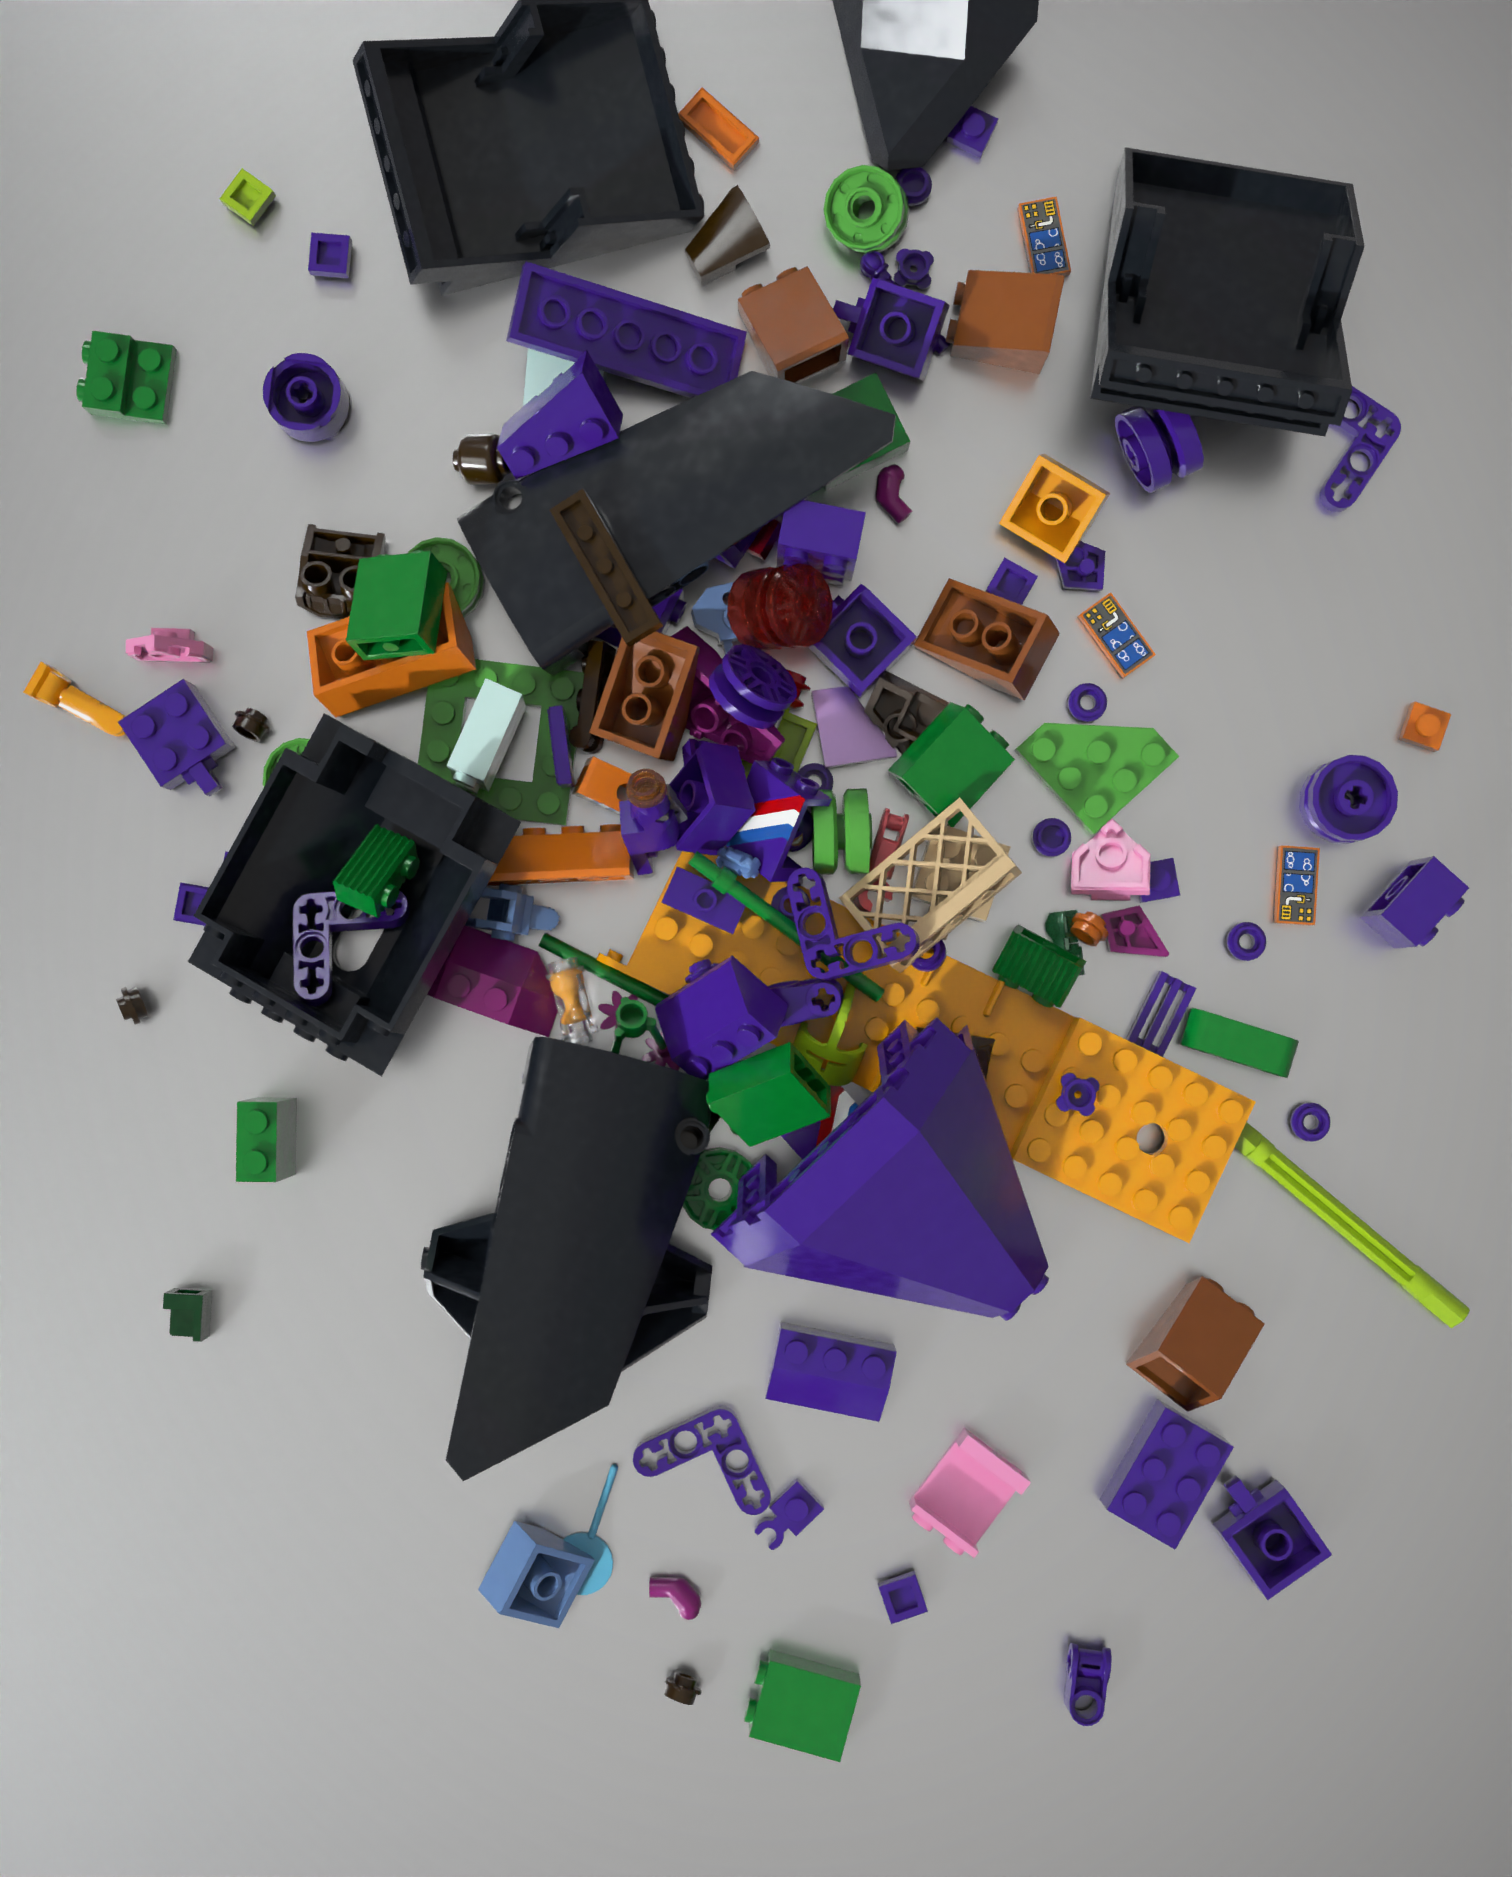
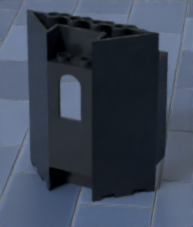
M324 713L302 754L285 748L197 908L194 917L206 923L203 929L204 933L188 962L231 987L229 994L247 1004H251L253 1000L263 1006L261 1013L279 1023H282L285 1019L295 1025L293 1032L311 1042H314L316 1038L328 1045L325 1051L343 1061L351 1058L382 1077L521 822L481 798L416 764V762ZM378 824L381 828L385 827L388 831L392 830L395 834L399 833L401 836L412 839L416 843L417 855L420 860L419 868L415 876L410 880L406 879L399 889L407 898L410 910L408 919L399 927L384 929L366 963L355 971H346L336 962L335 948L344 931L332 932V994L328 1001L322 1005L309 1006L298 998L294 988L293 908L295 902L305 894L335 892L333 881L375 825ZM396 903L391 907L393 910L398 908ZM346 904L341 909V915L346 919H351L356 908ZM311 906L309 913H306L310 923V930H317L315 915L319 912L316 906ZM310 941L302 948V954L307 958H316L323 952L324 945L318 941ZM309 969L310 985L305 988H307L309 994L316 993V988L322 985H319L316 969Z

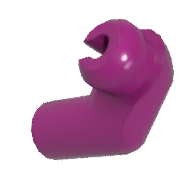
M893 464L881 469L877 476L876 499L886 512L898 524H901L913 511L899 497L900 483L905 478V474L900 466Z
M650 1577L649 1598H670L678 1608L679 1615L684 1619L691 1620L698 1616L701 1608L700 1596L686 1579Z

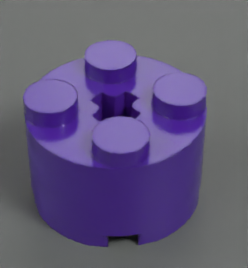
M309 353L291 354L285 357L275 368L273 366L265 377L263 384L264 403L272 418L284 432L297 440L305 442L321 441L332 438L339 433L348 415L349 397L339 376L322 358ZM308 393H312V398L307 399ZM307 399L306 403H301L300 400Z

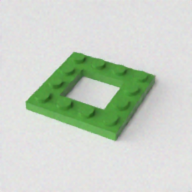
M475 659L476 670L429 685L427 687L418 765L456 785V781L452 779L453 776L447 767V763L464 727L467 699L476 700L485 678L521 693L526 706L541 708L532 782L495 778L489 792L479 788L477 794L468 790L465 791L481 798L519 821L567 826L572 787L561 788L556 783L547 709L560 705L564 707L569 733L578 724L579 712L576 707V698L578 691L583 688L584 673L563 670L556 676H552L541 667ZM570 743L571 757H572V765H573V773H574L575 757H576V749H577V748L574 747V746Z

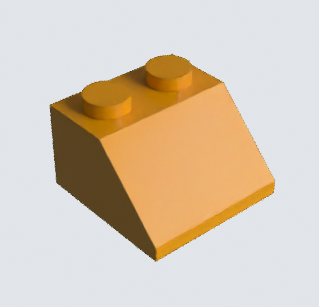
M1041 454L1037 457L999 524L1066 563L1091 527L1109 497L1110 492L1048 455Z

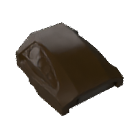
M308 524L300 556L299 576L295 594L297 606L320 617L336 619L349 617L359 559L384 554L385 533L377 532V535L319 529L316 528V525Z

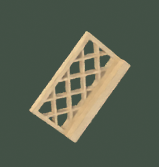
M959 797L840 896L839 899L864 931L881 927L882 919L898 920L907 925L909 921L916 922L911 927L920 938L918 952L907 960L890 964L892 968L901 973L914 963L915 959L920 958L1022 874V871ZM961 811L968 819L967 837L946 836L948 821ZM940 828V834L933 835ZM974 828L978 831V833H979L983 838H974V837H973V836H974ZM925 840L939 841L936 862L916 861L917 847ZM945 842L966 843L963 864L943 863ZM973 844L989 845L997 854L985 866L970 865ZM910 853L909 860H902ZM895 865L908 866L906 888L886 886L887 872ZM915 867L935 868L933 890L913 888ZM942 869L963 871L961 885L956 890H940ZM969 871L976 872L969 878ZM879 879V885H872ZM865 890L878 891L875 913L861 912L853 900ZM885 892L905 893L902 915L882 913ZM912 894L932 896L931 909L923 917L909 916ZM939 896L946 897L938 904ZM866 918H875L874 928ZM901 932L900 936L889 945L881 941V936L876 937L882 948L883 957H887L883 950L884 948L893 946L903 952L905 951V943L910 942V937L902 935Z

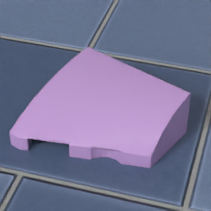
M849 687L828 688L811 692L825 769L897 757L896 749L892 748L887 742L885 735L878 725H875L864 712L865 708Z

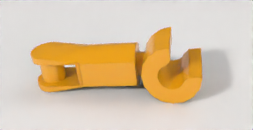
M40 662L23 693L52 707L57 708L59 705V707L108 734L117 737L126 735L118 721L126 717L125 715L70 685L71 680L54 667Z

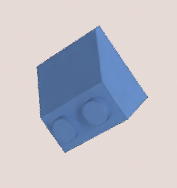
M514 1521L478 1590L500 1615L559 1628L595 1559L543 1528Z

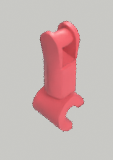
M888 808L884 809L870 856L869 872L901 846L909 820L908 814H904L901 817L891 814ZM886 828L898 831L895 841L883 838ZM895 866L887 872L888 880L892 879ZM879 879L872 885H879ZM865 890L853 900L861 912H871L873 904L868 899V890ZM885 892L884 901H891L893 893Z

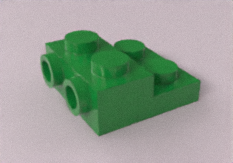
M92 331L91 341L85 340L82 346V361L88 365L86 379L80 378L77 383L76 395L78 401L82 402V407L91 415L167 424L177 349L170 344L134 340L130 335Z

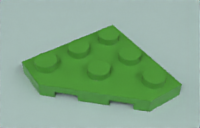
M1044 723L1014 750L1091 835L1103 827L1179 757L1154 728Z

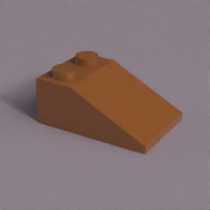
M949 578L914 646L991 688L1025 701L1060 633L1050 617L1045 613Z
M656 631L630 647L621 638L589 733L658 759L674 761L687 725L700 647Z

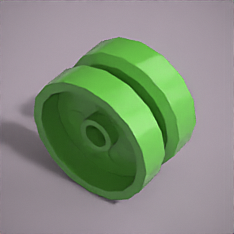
M867 788L847 789L843 794L842 813L838 814L834 792L831 789L820 790L832 800L829 806H811V815L813 816L814 823L812 836L813 870L820 875H833L838 868V850H843L844 867L848 874H868L870 868V849H872V816L869 813Z

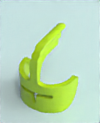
M850 983L846 985L828 1042L821 1043L813 1038L807 1030V1022L800 1023L793 1042L797 1050L823 1079L832 1086H844L854 1079L868 1044L860 1043L859 1048L852 1051L840 1050L837 1047L848 1019L856 989ZM813 1054H815V1055H817V1056H819V1057H822V1058H824V1059H827V1060H830V1061H833V1062H837V1063H843V1064H836V1063L828 1062L827 1065H826V1068H825L824 1070H822V1069H821V1066H822V1063H823V1059H820V1058L814 1056Z

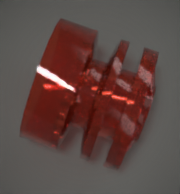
M795 563L780 565L775 568L752 569L742 573L731 587L728 596L727 614L733 633L739 642L744 645L753 646L762 651L802 648L818 643L828 632L832 620L833 601L829 585L822 574L811 565Z

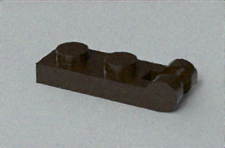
M590 640L588 651L584 652L585 656L582 658L581 663L584 680L583 688L578 691L576 698V707L579 712L578 724L570 730L569 741L574 747L586 753L595 754L601 750L604 738L589 732L615 659L616 649L604 641Z

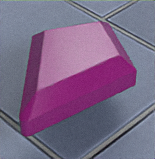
M1140 905L1101 914L1102 919L1106 923L1105 928L1109 933L1106 939L1110 952L1159 957L1169 956L1168 950Z

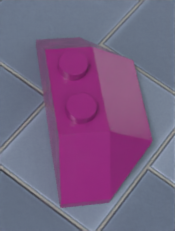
M464 926L427 995L546 1037H549L562 1003V999L538 951L507 940L491 938V934L469 926Z

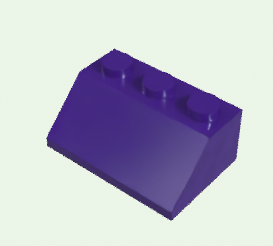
M732 955L657 1003L655 1012L671 1060L687 1074L707 1080L710 1073L734 1064L776 1039L789 1005Z
M780 1322L765 1399L879 1422L890 1389L897 1353L894 1344Z

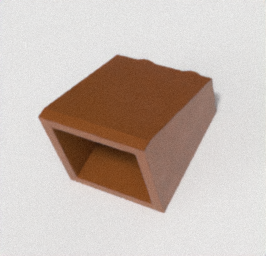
M808 266L800 270L796 267L787 269L776 277L777 281L764 287L762 284L753 285L741 294L742 297L738 299V312L769 376L799 383L846 361L849 337Z
M968 270L965 283L958 281L953 305L960 306L957 320L950 319L945 342L952 343L950 356L1040 374L1050 353L1065 276L1042 273Z
M1201 1276L1184 1286L1130 1357L1126 1365L1188 1412L1222 1399L1265 1323L1255 1316L1254 1311L1249 1306L1236 1302L1224 1293V1289L1219 1283Z

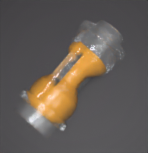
M577 957L548 963L549 973L545 974L546 980H550V987L554 994L562 1031L560 1034L561 1040H569L571 1043L580 1045L592 1042V1034L599 1032L598 1025H595L594 1017L591 1014L584 985V976L582 974L584 972L583 965H579Z

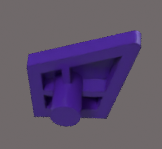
M1080 541L1066 563L1056 558L1063 588L1102 591L1106 551Z

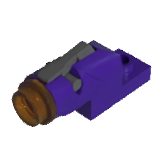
M640 769L630 776L626 786V794L629 800L620 801L619 807L621 836L637 874L644 875L653 873L652 858L658 857V851L666 850L676 845L680 823L687 820L688 817L687 810L677 798V794L672 787L666 784L663 776L651 769Z

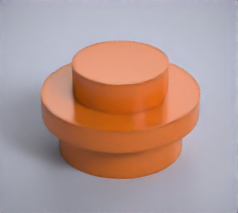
M1087 911L1085 914L1076 913L1072 919L1073 926L1070 929L1072 934L1087 945L1097 946L1099 941H1104L1109 935L1105 928V921L1093 912Z

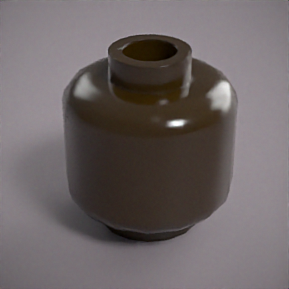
M468 434L460 441L459 447L454 450V469L456 472H460L462 479L467 484H499L505 479L506 474L511 472L497 449L500 438L498 434Z

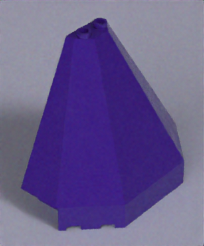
M936 1017L919 1033L904 1020L877 1046L882 1084L778 1184L777 1163L765 1154L739 1179L737 1209L711 1235L744 1264L745 1268L990 1318L1000 1316L1007 1321L1019 1311L1021 1303L1031 1294L1036 1295L1045 1288L1049 1281V1277L1045 1275V1272L1049 1266L968 1025L955 1035Z

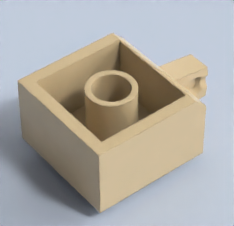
M947 826L946 836L967 837V832ZM940 828L933 835H939ZM977 835L973 836L974 838H983ZM927 841L921 861L936 862L939 841ZM945 842L943 863L963 864L966 843ZM998 843L1008 855L1010 846ZM973 844L970 865L985 866L997 854L989 845ZM919 867L913 888L933 890L935 868ZM942 869L940 890H956L961 885L963 871ZM969 871V878L976 872ZM912 894L911 899L930 905L929 912L932 896ZM939 896L938 904L946 897ZM994 897L968 918L980 922L986 921Z

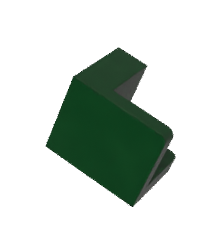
M173 1288L164 1293L163 1309H171L169 1330L171 1336L193 1337V1342H202L210 1337L212 1290Z

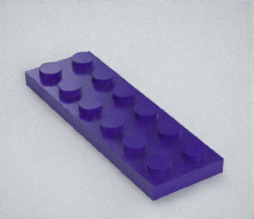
M526 261L522 267L506 341L575 363L578 361V357L588 350L598 370L693 398L738 377L747 332Z

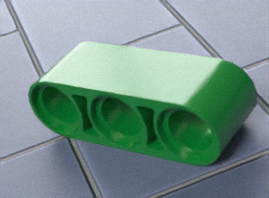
M1191 1008L1180 1045L1273 1075L1288 1078L1299 1041L1217 1014Z

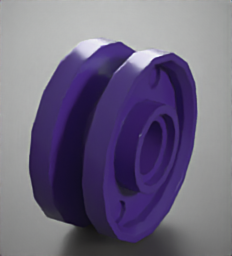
M744 644L732 646L723 657L722 664H719L709 676L710 690L721 707L738 721L755 728L767 729L774 727L783 715V710H787L797 697V686L784 666L768 653L753 646Z

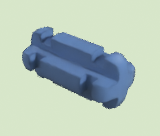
M722 847L717 851L716 864L720 868L725 866L736 875H742L746 879L758 876V869L761 865L758 858L755 857L753 859L751 855L737 849L734 851L732 847H727L726 849Z

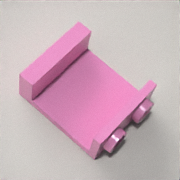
M964 1428L910 1499L911 1511L914 1512L912 1518L930 1532L934 1527L946 1536L943 1542L957 1554L962 1555L965 1551L975 1558L979 1553L976 1543L1015 1491L1022 1495L1031 1482L1023 1471Z

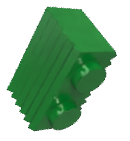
M378 824L375 825L333 881L337 900L379 918L381 912H384L385 907L391 908L395 904L402 883H405L406 879H412L417 873L420 860L417 855L416 843L406 836H401L399 833L395 834L392 830L388 831L385 827L381 828Z
M1018 924L1012 931L992 971L999 974L998 980L1005 982L1004 985L1013 989H1018L1020 986L1033 993L1032 998L1039 1004L1052 1008L1053 1005L1061 1008L1087 961Z

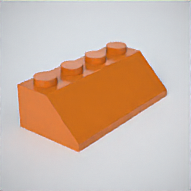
M448 582L445 584L435 654L363 660L346 642L350 616L307 631L313 693L335 718L476 670L472 637L451 585Z
M621 824L600 825V832L585 833L584 826L561 827V834H546V828L522 829V836H514L487 886L634 879V866L621 836Z

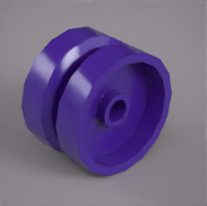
M1133 406L1117 414L1115 417L1117 438L1123 455L1136 480L1149 493L1172 482V473L1183 478L1203 467L1202 445L1189 414L1146 408L1145 411L1141 407Z
M1347 755L1319 766L1306 778L1300 791L1299 809L1306 826L1317 837L1330 843L1349 844L1378 835L1391 823L1397 810L1398 790L1393 776L1380 762L1367 756ZM1345 794L1350 797V800L1345 799Z

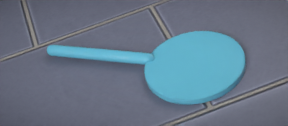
M616 1464L610 1467L589 1532H576L563 1538L566 1542L595 1559L577 1595H588L600 1590L608 1582L612 1573L613 1557L611 1550L606 1542L598 1537L596 1533L618 1470Z

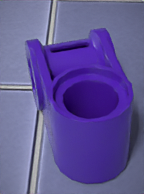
M812 978L801 981H785L768 986L789 1005L781 1027L831 1016L838 1011L843 998L842 986L836 979L824 981ZM820 988H825L827 994H834L829 1005H824L822 999L815 998L818 996Z
M1070 1643L1066 1661L1064 1703L1073 1720L1080 1725L1092 1726L1103 1717L1107 1684L1111 1673L1112 1656L1110 1648L1103 1647L1101 1651L1079 1648L1078 1644ZM1083 1695L1092 1696L1093 1703L1089 1709L1083 1711L1075 1709V1703L1079 1697Z

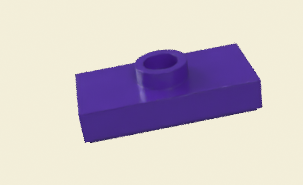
M677 867L661 903L733 934L745 909V905L727 892L723 895L711 886V881Z

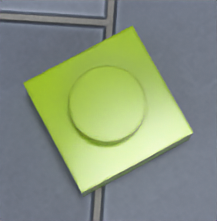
M242 168L219 199L226 207L254 226L276 197V194L271 188Z

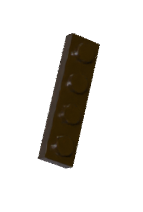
M582 488L549 509L625 643L630 647L663 627L664 625L587 492Z

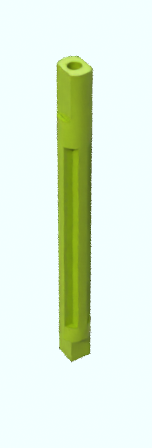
M1246 1122L1235 1145L1237 1150L1277 1180L1400 1283L1402 1288L1450 1328L1466 1319L1470 1311L1469 1307L1420 1266L1410 1261Z

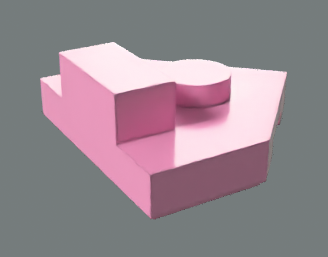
M151 628V635L126 640V654L137 661L208 663L213 661V647L203 641L194 640L195 632L191 629Z
M1112 818L1101 827V831L1086 844L1083 843L1072 853L1071 894L1091 895V900L1130 901L1131 895H1150L1151 854L1123 831V828Z

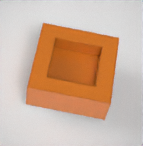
M1418 702L1410 703L1398 740L1436 752L1440 749L1451 714Z

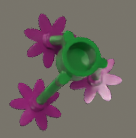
M613 991V1005H598V1009L603 1014L609 1016L600 1024V1028L605 1030L615 1026L611 1052L620 1053L622 1041L625 1037L637 1038L644 1034L645 1031H649L653 1038H647L645 1043L652 1051L643 1055L641 1060L650 1063L655 1061V1064L664 1067L667 1063L671 1069L679 1071L680 1067L671 1060L662 1031L660 1033L656 1026V1019L648 1017V1011L643 1003L637 1001L638 997L631 994L629 997L622 998L619 992Z

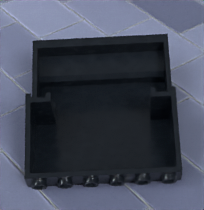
M518 0L494 37L363 41L352 60L410 285L438 282L441 295L443 296L521 276L522 267L526 261L546 268H552L688 233L705 216L704 200L698 192L694 177V162L689 157L685 142L684 124L679 119L675 104V89L669 81L665 66V51L660 46L656 31V17L650 8L648 0Z
M1125 147L1115 188L1090 399L1324 437L1326 436L1329 424L1341 426L1352 393L1341 318L1365 247L1353 184Z

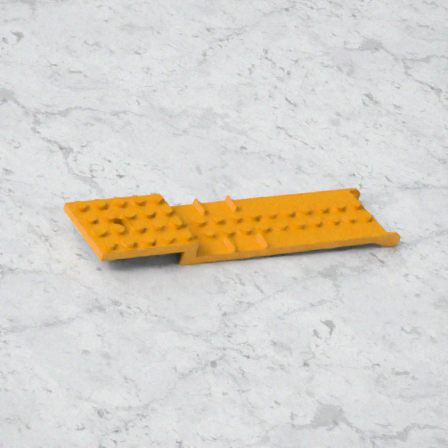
M686 851L681 852L628 964L620 963L623 955L609 949L607 955L599 953L596 958L599 962L668 995L689 984L685 982V978L690 974L689 967L705 959H710L712 964H720L732 955L766 986L785 981H801L816 978L808 972L805 966L801 947L746 906L734 933L730 934L661 903L677 867L711 881L688 864L694 853ZM702 854L716 864L718 855ZM760 873L755 878L750 877L746 879L742 875H737L736 878L737 881L770 905L776 892L787 887V881L770 882ZM797 886L807 894L810 906H821V900L818 902L812 901L809 889ZM786 899L783 904L784 909L789 913H793L790 899ZM830 900L839 938L864 932V929L845 906ZM820 913L810 915L805 923L806 930L811 935L820 934L826 925L824 916ZM866 918L874 928V920ZM868 941L856 943L852 950V956L858 963L867 962L873 954V948ZM840 946L838 948L842 954L840 955V957L845 960L843 956V946ZM929 949L921 957L924 959L932 957L934 950ZM947 955L943 964L930 972L919 971L910 965L900 973L892 968L890 964L862 972L885 991L881 998L874 1002L860 990L855 989L848 1019L837 1045L840 1050L852 1051L858 1049L860 1043L868 1044L858 1071L851 1082L871 1092H874L882 1084L877 1046L904 1020L914 1028H925L937 1017L953 1033H959L968 1025L971 1036L995 1039L986 1082L1013 1160L1190 1243L1256 1103L1255 1101L1080 1017H1074L1055 1007H1045L1036 1002L1032 996L1018 989L1010 988L1004 985L1005 982L986 975ZM816 962V967L824 969L825 973L829 971L828 967L822 962ZM842 977L837 978L836 980L841 984L844 995L846 985L849 982ZM820 988L819 994L815 998L822 999L824 1005H829L834 994H827L825 988ZM838 1011L828 1017L804 1021L808 1023L807 1030L810 1035L821 1043H827ZM800 1023L781 1027L777 1038L769 1043L777 1047L788 1042L793 1044ZM813 1054L814 1056H816V1057H818V1058H820V1059H823V1063H822L821 1068H824V1069H825L828 1062L836 1063V1064H843V1063L833 1062V1061L824 1059V1058H822V1057H819V1056ZM1073 1073L1076 1078L1086 1080L1092 1077L1098 1081L1099 1090L1096 1092L1095 1110L1091 1115L1083 1116L1079 1111L1071 1109L1064 1112L1057 1107L1056 1099L1061 1096L1063 1087L1060 1080L1064 1074ZM1080 1091L1074 1093L1075 1098L1081 1097ZM1155 1123L1164 1132V1143L1158 1151L1144 1153L1139 1148L1137 1134L1144 1125Z

